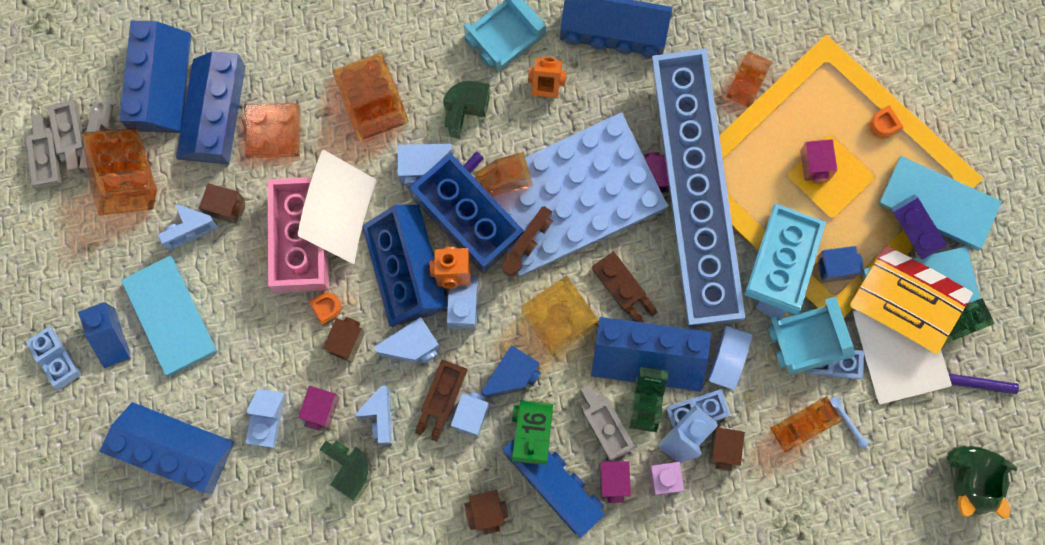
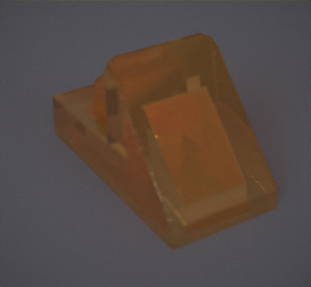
M748 51L726 97L750 107L772 61Z

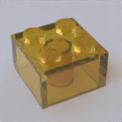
M567 275L521 306V313L552 357L597 327L599 322Z

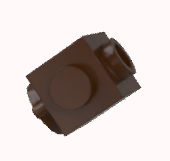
M494 490L469 496L470 502H466L464 505L470 530H483L484 535L500 532L499 526L505 525L504 518H508L509 514L506 501L500 502L498 491Z

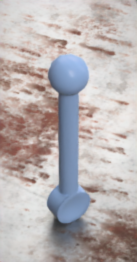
M839 397L831 398L829 401L830 406L837 409L858 440V446L866 448L869 444L868 440L861 436L841 407V399Z

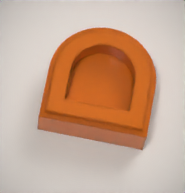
M890 105L876 112L869 124L871 132L879 138H888L904 128Z
M322 293L308 301L323 326L336 319L342 310L340 300L333 293Z

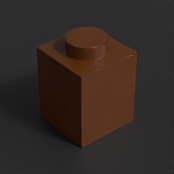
M208 183L199 209L204 214L210 215L213 218L236 224L238 217H241L244 213L245 202L238 191Z
M345 317L344 321L336 318L323 349L331 355L352 363L365 335L364 330L359 327L361 323Z
M719 427L714 429L712 432L709 463L716 464L715 469L732 472L733 467L741 466L745 432Z

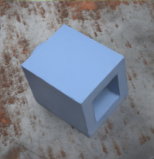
M470 392L469 396L462 394L451 427L479 437L490 406L488 402H485L486 397L474 392Z

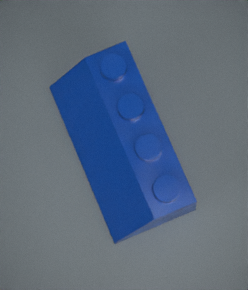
M565 0L560 40H564L571 45L581 43L590 45L595 49L610 48L616 49L617 52L622 54L633 52L642 54L646 58H652V56L662 55L664 52L673 7L636 0Z
M130 21L119 121L129 131L180 133L185 105L191 33L158 21Z
M212 51L193 59L176 154L177 160L230 164L246 67L239 54Z
M451 153L446 155L409 187L410 197L458 248H468L471 262L482 274L500 260L524 233V230Z
M393 205L363 224V231L389 327L415 321L420 317L432 316L448 307L443 287H438L436 278L430 275V260L435 259L419 205Z
M599 317L591 377L701 392L708 363L711 332Z
M131 402L111 425L99 452L200 492L213 494L234 441Z
M514 440L502 449L503 454L578 539L605 515L601 511L605 506L594 494L589 497L582 489L585 484L575 473L571 476L563 468L566 463L557 452L551 454L548 451L547 465L512 461Z

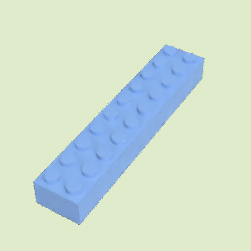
M707 48L652 56V71L669 184L687 327L693 328L741 322L745 319V311Z

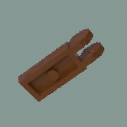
M541 207L506 257L505 262H503L502 269L506 276L513 277L518 274L517 272L522 268V257L524 255L528 257L531 255L538 244L534 240L540 232L545 234L552 225L553 220L550 219L552 211L547 207Z
M614 251L592 266L593 272L623 312L626 311L634 322L644 323L642 316L632 306L638 301L651 316L657 314L656 308L649 298L646 297L645 291Z
M441 360L421 409L422 415L415 430L416 434L422 435L426 429L429 415L439 419L432 431L431 440L438 442L445 422L449 420L468 369L446 360Z

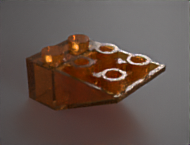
M381 53L332 71L359 142L409 123L405 108Z
M137 128L82 132L91 191L98 215L154 210L157 187Z

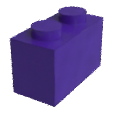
M915 194L890 208L921 259L947 246L926 209Z

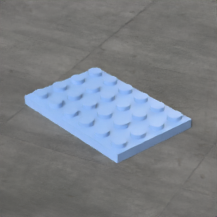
M622 112L477 180L524 231L542 206L552 211L550 218L553 220L552 225L545 234L540 232L534 240L538 244L529 257L524 255L521 259L522 268L518 271L520 277L528 275L668 209V205ZM516 241V242L513 244V246L508 250L509 253L511 252L512 248L515 246V244L517 243V241Z

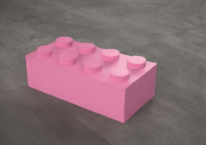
M312 177L268 179V287L274 293L329 290V252L298 236L302 211Z

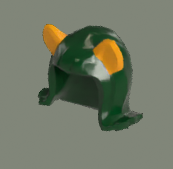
M960 446L948 451V456H946L948 464L951 467H955L953 489L962 516L968 517L972 514L983 515L995 512L1003 519L1008 518L1010 506L1005 499L1009 488L1008 473L1011 470L1017 471L1018 467L1003 456L981 447Z

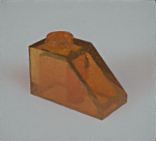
M524 152L498 158L474 173L476 180L492 197L533 186Z

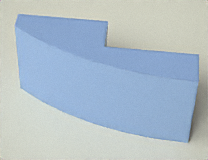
M725 325L716 347L717 355L707 378L710 382L733 390L736 389L749 350L751 333Z
M50 326L26 341L35 361L43 367L52 387L56 390H60L82 375L66 347Z
M854 350V357L806 370L804 373L863 380L864 351Z
M722 389L666 407L673 428L694 405H697L715 421L731 416Z

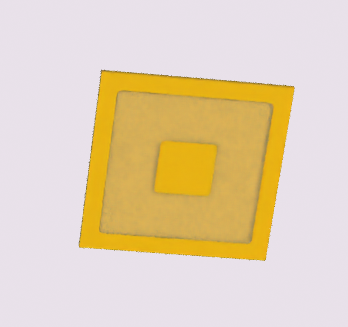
M828 35L820 39L719 135L732 227L757 252L774 203L826 222L817 256L823 250L856 246L857 254L860 253L863 259V269L871 268L884 246H888L906 256L914 249L892 211L878 205L900 156L972 188H975L984 179ZM890 105L904 128L888 138H879L871 132L870 120L876 112ZM833 139L838 171L828 182L814 183L813 180L805 181L801 148L807 141ZM816 256L805 298L818 309L826 306L825 299L836 296L844 318L853 309L850 307V304L863 283L862 274L860 273L854 279L822 283Z

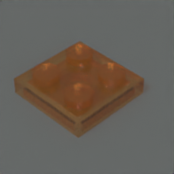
M299 103L246 105L245 156L247 158L300 157Z

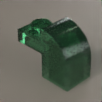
M463 81L455 84L447 91L443 99L444 110L447 111L445 127H448L450 137L460 139L465 114L486 118L491 95L490 84L477 81Z
M983 298L965 306L944 344L995 324Z
M640 367L634 385L629 428L657 433L662 416L663 396L668 381V371Z
M337 440L333 444L325 441L320 451L343 465L330 486L351 500L358 502L369 485L372 474L371 464L367 455L361 449L355 447L349 456L347 453L350 449Z

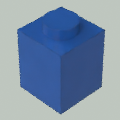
M856 246L823 250L817 256L822 283L854 279L863 269V259L860 253L857 254Z

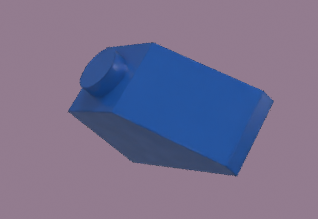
M103 302L78 312L85 336L104 368L131 359L114 307Z
M511 345L483 388L482 395L486 398H492L523 391L528 385L533 387L542 373L538 371L540 363Z

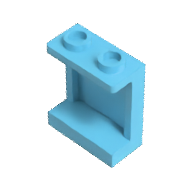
M505 0L472 26L466 23L464 25L465 35L463 37L472 49L476 47L481 53L480 58L488 68L492 66L498 73L546 36V24L524 0Z
M836 296L825 299L826 306L781 320H777L776 315L771 316L773 326H769L768 330L772 342H778L781 349L776 351L780 367L786 366L789 375L855 356L854 347Z

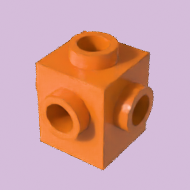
M548 56L536 58L535 66L529 67L528 83H532L531 95L558 98L559 88L565 87L567 71H562V61Z
M445 247L435 250V260H430V275L436 278L438 287L453 289L458 286L471 285V259L468 248Z

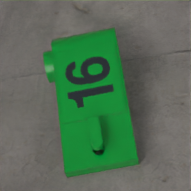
M520 400L519 406L514 405L512 422H517L512 461L547 465L553 404Z

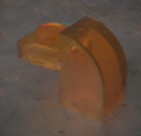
M826 396L770 427L783 451L787 452L842 420Z

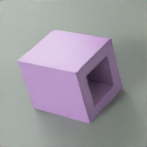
M680 462L653 465L648 468L652 496L684 491Z

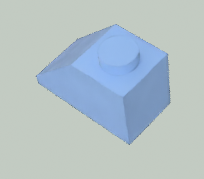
M452 144L398 145V178L400 184L404 183L405 186L410 187L449 153L453 155Z
M471 275V285L449 289L447 313L449 329L477 330L479 275Z
M420 317L376 345L374 349L381 357L415 364L423 361L425 364L438 356L437 351L440 350V346Z

